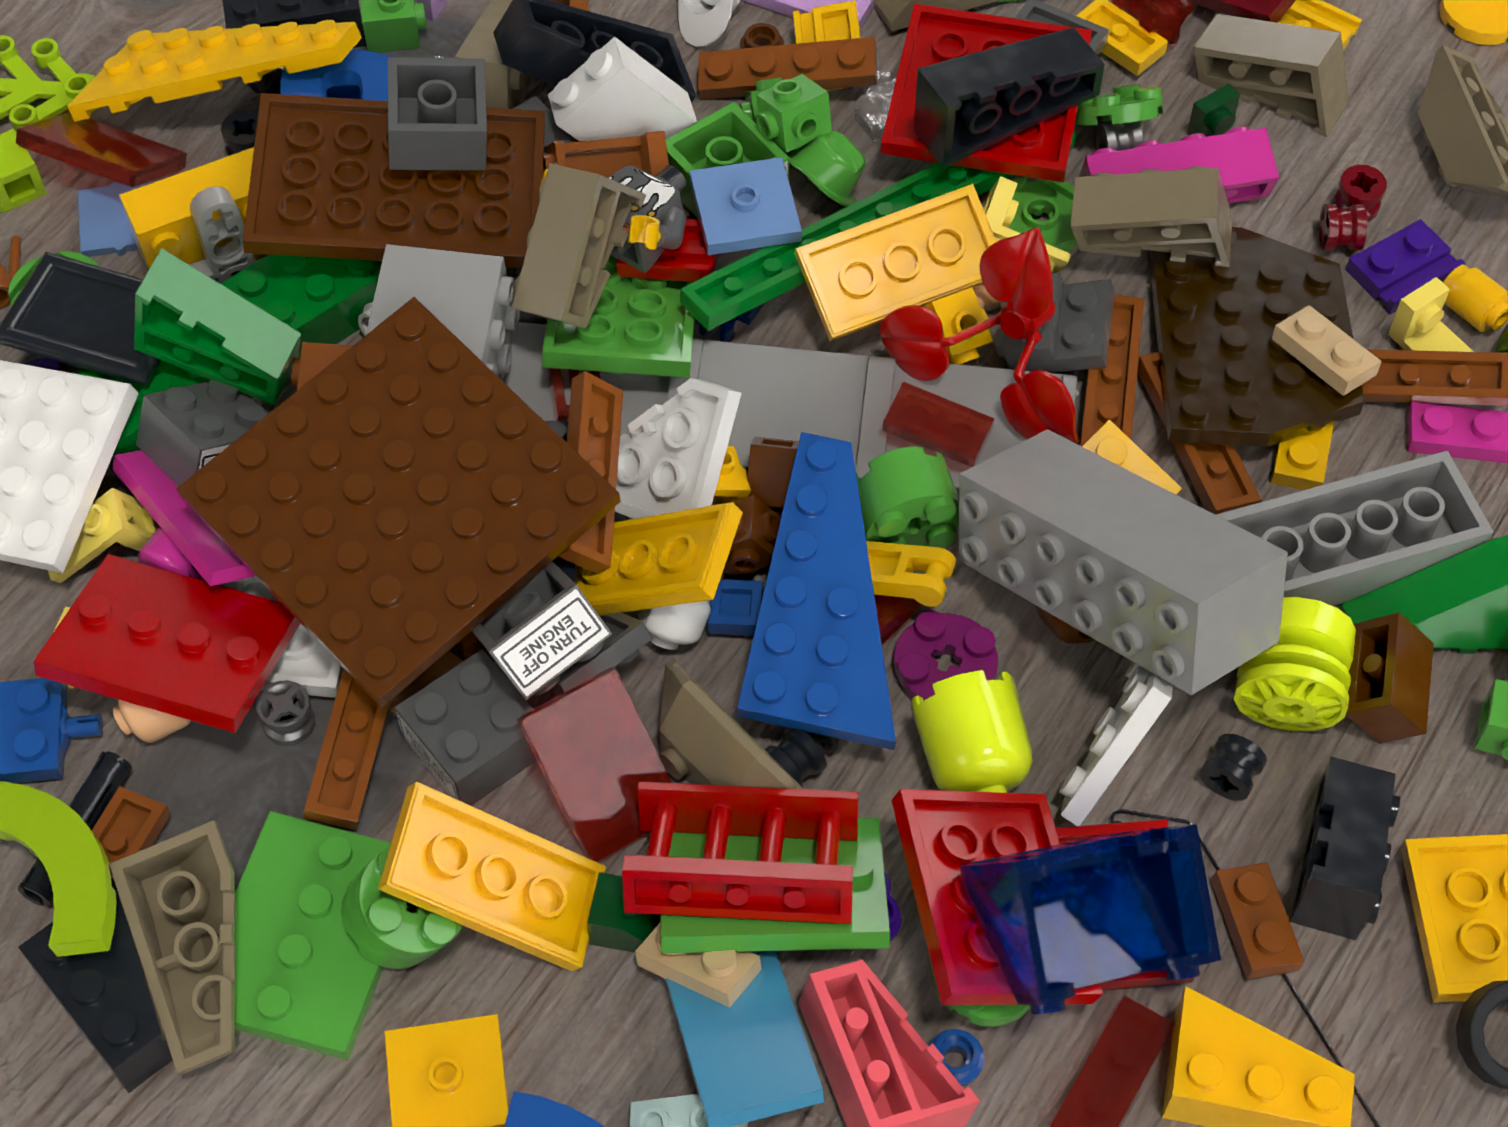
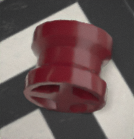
M1358 164L1350 166L1343 172L1340 178L1339 189L1336 192L1333 204L1337 205L1339 209H1348L1352 204H1363L1366 208L1367 222H1370L1378 214L1381 199L1387 188V180L1382 172L1369 165Z
M1324 204L1319 220L1321 249L1323 251H1333L1338 246H1347L1351 251H1362L1367 236V213L1363 204H1352L1348 209H1339L1335 204Z

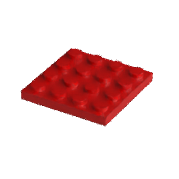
M914 3L881 140V154L938 163L914 132L917 68L1072 27ZM1074 27L1090 46L1092 30ZM1078 105L951 165L1064 182Z

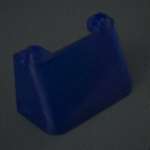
M1197 824L1112 833L959 865L963 889L1018 1004L1030 1006L1031 1014H1045L1066 1009L1065 999L1075 996V989L1148 971H1165L1166 980L1188 979L1200 975V965L1221 960Z

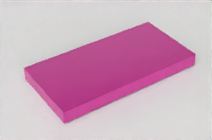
M142 450L114 455L113 471L210 586L255 576L181 499L176 490L178 486Z

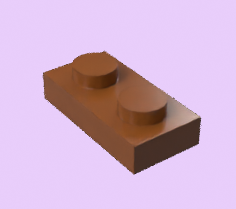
M119 786L92 829V832L100 841L109 862L113 863L151 847L171 813L167 805ZM109 866V871H110L111 879H112V878H113V875H112V872H111V869H110V866Z
M1268 862L1216 870L1211 883L1246 980L1299 971L1305 961Z

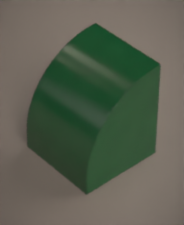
M599 872L587 921L590 945L635 953L636 949L661 922V914L624 913L622 876Z

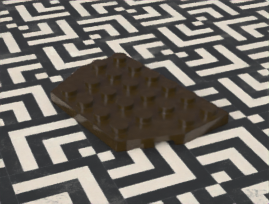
M1232 227L1230 267L1215 266V257L1186 254L1185 262L1170 261V252L1148 250L1168 442L1270 446L1282 442L1283 435L1306 427L1311 432L1325 427L1331 421H1343L1360 415L1365 402L1362 385L1343 396L1272 340L1277 324L1308 305L1353 338L1339 263L1242 227Z

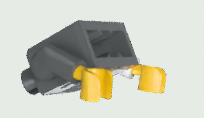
M632 165L625 166L608 177L647 194L641 208L632 206L622 230H626L629 235L623 248L614 246L610 254L643 273H646L665 249L675 250L682 244L686 216L683 212L680 192L686 187V180L683 174L671 165L666 166L656 176ZM548 169L544 171L542 181L546 178Z

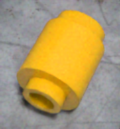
M1460 265L1446 277L1443 283L1450 291L1445 305L1478 331L1486 332L1491 328L1498 330L1508 321V291L1476 267L1470 269L1466 265Z

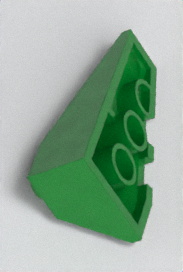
M1508 535L1487 541L1341 604L1339 609L1351 618L1353 624L1400 612L1434 643L1433 648H1455L1458 654H1475L1477 649H1505L1506 655H1508Z

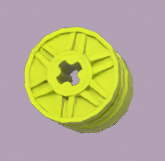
M1283 597L1279 642L1245 662L1237 669L1234 702L1239 711L1255 722L1271 728L1288 731H1317L1332 727L1344 719L1348 709V690L1351 683V676L1348 671L1353 661L1356 634L1351 618L1337 607L1319 600Z

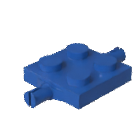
M45 678L0 682V782L22 783L63 779L64 754L71 738L102 736L103 721L101 714L70 717L66 709L68 686L63 683Z

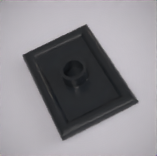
M49 252L44 253L0 324L1 345L146 387L161 362L160 359L134 349L135 293L143 279Z

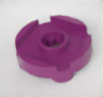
M932 610L921 613L916 618V621L903 631L895 647L893 669L896 678L898 676L899 682L904 687V694L911 702L917 695L923 697L924 701L935 695L932 684L958 674L983 670L986 680H996L998 654L995 648L996 640L994 634L988 628L982 627L975 621L961 615L939 613ZM950 655L960 665L959 667L950 665L947 671H941L938 669V661L934 658L936 656Z

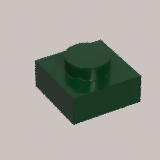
M1228 83L1194 102L1187 134L1200 133L1208 137L1227 132L1236 120L1235 114L1240 94Z

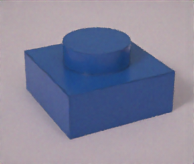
M720 579L714 600H710L709 634L754 636L763 597V581Z

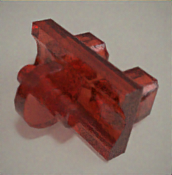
M1111 0L1119 9H1125L1139 20V25L1149 33L1156 32L1168 40V45L1177 44L1180 38L1181 26L1192 13L1195 6L1189 0Z

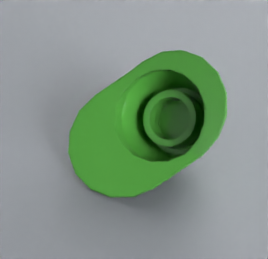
M832 131L826 135H820L800 149L791 150L787 153L783 151L789 157V163L803 172L828 197L846 207L856 203L852 191L861 177L866 160L865 156L846 136L840 132Z

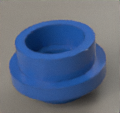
M950 1029L939 1033L932 1039L929 1046L933 1043L944 1057L952 1052L959 1053L964 1057L965 1064L961 1067H951L946 1063L945 1059L942 1061L962 1086L972 1083L980 1075L984 1064V1052L980 1042L972 1034L959 1029Z

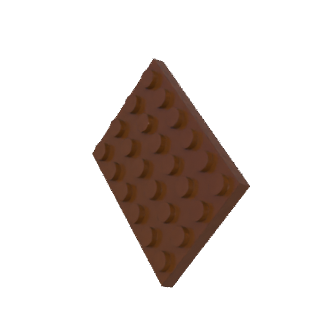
M261 93L243 234L244 253L382 261L386 244L500 256L504 258L506 268L522 269L527 251V236L529 230L534 225L540 202L539 188L543 177L545 111L486 107V170H390L388 101Z

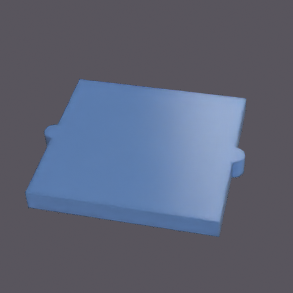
M153 180L126 184L113 182L111 186L77 190L81 254L91 257L117 253V255L122 256L126 251L138 250L119 195L154 183Z

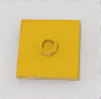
M498 1014L384 1031L392 1127L505 1126L509 1104Z

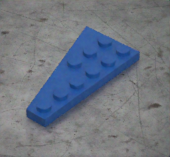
M801 432L736 716L894 750L896 737L852 444L848 441Z

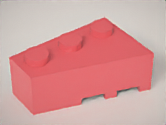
M863 959L809 974L798 1004L847 1127H965L981 1100L969 1086L966 1089L962 1087L942 1063L945 1057L933 1043L930 1046L926 1044L907 1021L909 1014Z

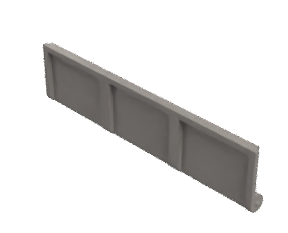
M519 322L516 331H509L507 344H510L512 348L511 365L508 374L501 373L500 379L544 421L569 420L572 378L586 370L542 367V350L546 325ZM693 339L690 378L705 380L742 393L728 446L735 447L741 465L746 469L747 474L750 445L754 437L799 441L801 432L851 442L855 470L859 480L870 471L868 462L886 452L910 446L923 447L926 455L935 456V451H937L945 459L959 496V473L1027 440L1010 425L1001 406L1000 394L1002 389L1011 383H1017L1013 376L1014 370L949 364L947 371L938 379L922 381L906 374L895 363L896 359ZM586 371L623 390L620 436L629 430V423L655 404L663 405L678 394L676 388L690 379L685 377ZM1053 374L1064 383L1075 406V399L1079 397V391L1076 389L1077 376Z

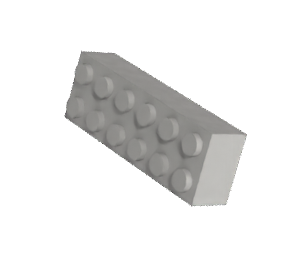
M1448 450L1216 514L1220 518L1288 552L1283 597L1319 600L1332 606L1350 601L1490 541L1494 533Z

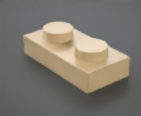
M1310 305L1277 324L1272 336V340L1343 396L1376 376L1382 362Z
M661 922L635 951L639 967L664 979L672 980L729 1008L762 970L760 956L750 951L736 952L735 950L702 953H661Z

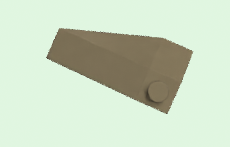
M212 820L109 864L175 1069L179 1075H183L235 1052L234 870L218 824L215 820Z

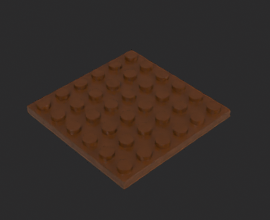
M415 297L411 298L176 488L181 499L381 708L621 502L619 492Z

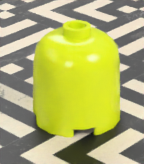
M983 670L958 674L932 684L935 695L924 701L923 697L918 695L912 699L910 707L932 777L940 790L1008 793L1027 778L1033 762L1032 749L1015 681L1008 672H1001L999 680H986Z

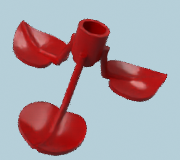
M1032 228L1019 235L999 240L983 252L979 264L983 285L991 297L1001 302H1007L1006 306L995 316L950 337H943V326L938 315L922 306L908 305L897 308L882 320L879 333L882 336V342L892 358L896 359L895 363L906 374L922 381L938 379L947 371L950 359L945 347L958 344L997 324H1000L1002 331L1012 339H1026V345L1013 372L1017 383L1007 385L1000 394L1001 406L1006 419L1014 430L1026 439L1048 429L1076 444L1079 442L1076 433L1075 406L1064 383L1055 375L1043 370H1033L1025 375V368L1033 349L1042 339V335L1038 330L1049 322L1055 314V304L1052 299L1053 280L1051 265L1040 228Z

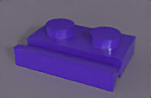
M1419 219L1350 257L1345 270L1375 301L1380 299L1386 305L1385 311L1391 315L1397 311L1402 298L1435 277L1444 282L1446 277L1455 268L1466 263L1462 259L1456 260L1450 254L1452 249Z

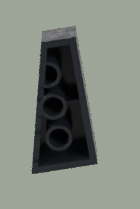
M512 0L493 32L504 65L554 86L575 72L588 60L593 52L601 49L611 39L616 37L688 92L691 103L696 97L674 35L550 0Z
M1072 27L917 68L914 132L941 167L945 168L1100 95L1105 64L1078 31Z

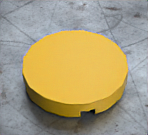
M1508 0L1440 1L1439 11L1441 20L1445 25L1448 22L1450 26L1455 28L1454 34L1461 39L1478 45H1498L1507 41Z

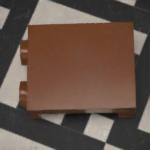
M665 131L646 132L641 136L571 143L554 141L546 146V154L543 155V173L548 169L549 163L600 174L608 178L623 167L633 165L656 176L669 165Z

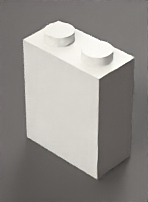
M616 37L611 39L601 49L593 52L583 65L568 78L561 80L554 90L548 94L556 125L580 142L641 136L646 132L665 131V138L667 139L697 122L688 92Z

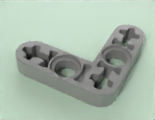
M214 186L197 193L190 203V213L205 259L190 264V266L221 284L255 262L252 253H244V224L241 213L229 191L223 187ZM218 210L221 219L213 221L212 212ZM234 237L230 243L222 247H214L222 239Z

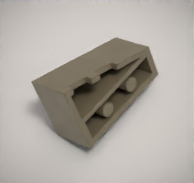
M490 0L454 57L485 59L486 107L513 109L522 104L532 76L502 63L493 34L512 0Z
M1216 14L1193 46L1200 83L1216 90L1229 83L1240 94L1239 100L1250 104L1254 98L1277 108L1275 115L1285 120H1289L1291 115L1316 125L1314 132L1327 137L1349 104L1341 32Z
M549 163L546 178L542 181L539 190L540 202L534 225L529 230L527 236V251L522 271L515 282V297L512 308L586 328L610 277V273L604 270V267L614 246L623 248L629 234L626 230H622L632 206L641 208L647 194L600 174Z
M1193 166L1186 170L1172 171L1146 169L1139 173L1114 175L1102 172L1092 176L1075 177L1071 229L1080 251L1140 257L1141 249L1170 252V261L1185 262L1186 254L1215 257V266L1230 267L1232 215L1219 167Z

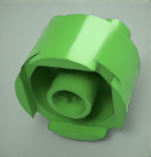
M903 447L881 454L868 462L870 471L860 480L856 473L866 541L945 548L956 541L958 537L956 529L959 526V496L941 453L935 451V456L926 455L923 447Z
M387 846L348 885L342 901L341 916L346 933H350L359 947L358 951L367 960L386 968L404 969L433 956L459 933L463 925L378 890L390 846ZM407 907L411 909L412 913L407 911Z

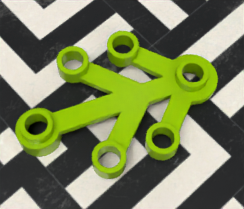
M1 35L0 66H4L14 79L0 78V96H5L0 99V120L9 115L16 133L20 135L32 134L38 130L41 124L68 110L67 106L95 76L88 73L76 74L62 59L57 42L50 38H42L37 40L31 47L35 63L41 68H48L58 80L43 81L21 59L14 40L9 36ZM39 98L49 99L36 108L29 105Z

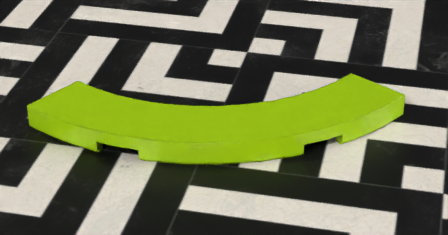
M0 782V839L6 841L15 840L27 847L31 853L41 860L50 878L53 890L54 915L48 946L57 957L110 951L115 928L117 901L116 891L111 884L110 862L100 841L80 815L63 801L47 792L26 785Z

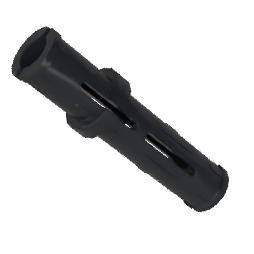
M104 751L101 752L89 776L69 805L71 809L80 815L91 831L119 786L132 770V766L127 760L110 751L106 753ZM37 858L17 889L30 901L44 906L45 904L49 906L53 898V890L49 875L41 860Z

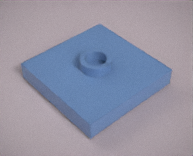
M782 157L690 171V185L707 255L801 242L802 229Z

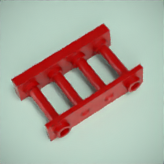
M639 782L640 831H651L647 856L625 855L622 867L624 913L852 924L853 866L838 865L840 840H858L859 792ZM673 832L706 834L703 858L669 857ZM728 836H761L759 861L725 860ZM784 838L817 839L815 864L781 862Z

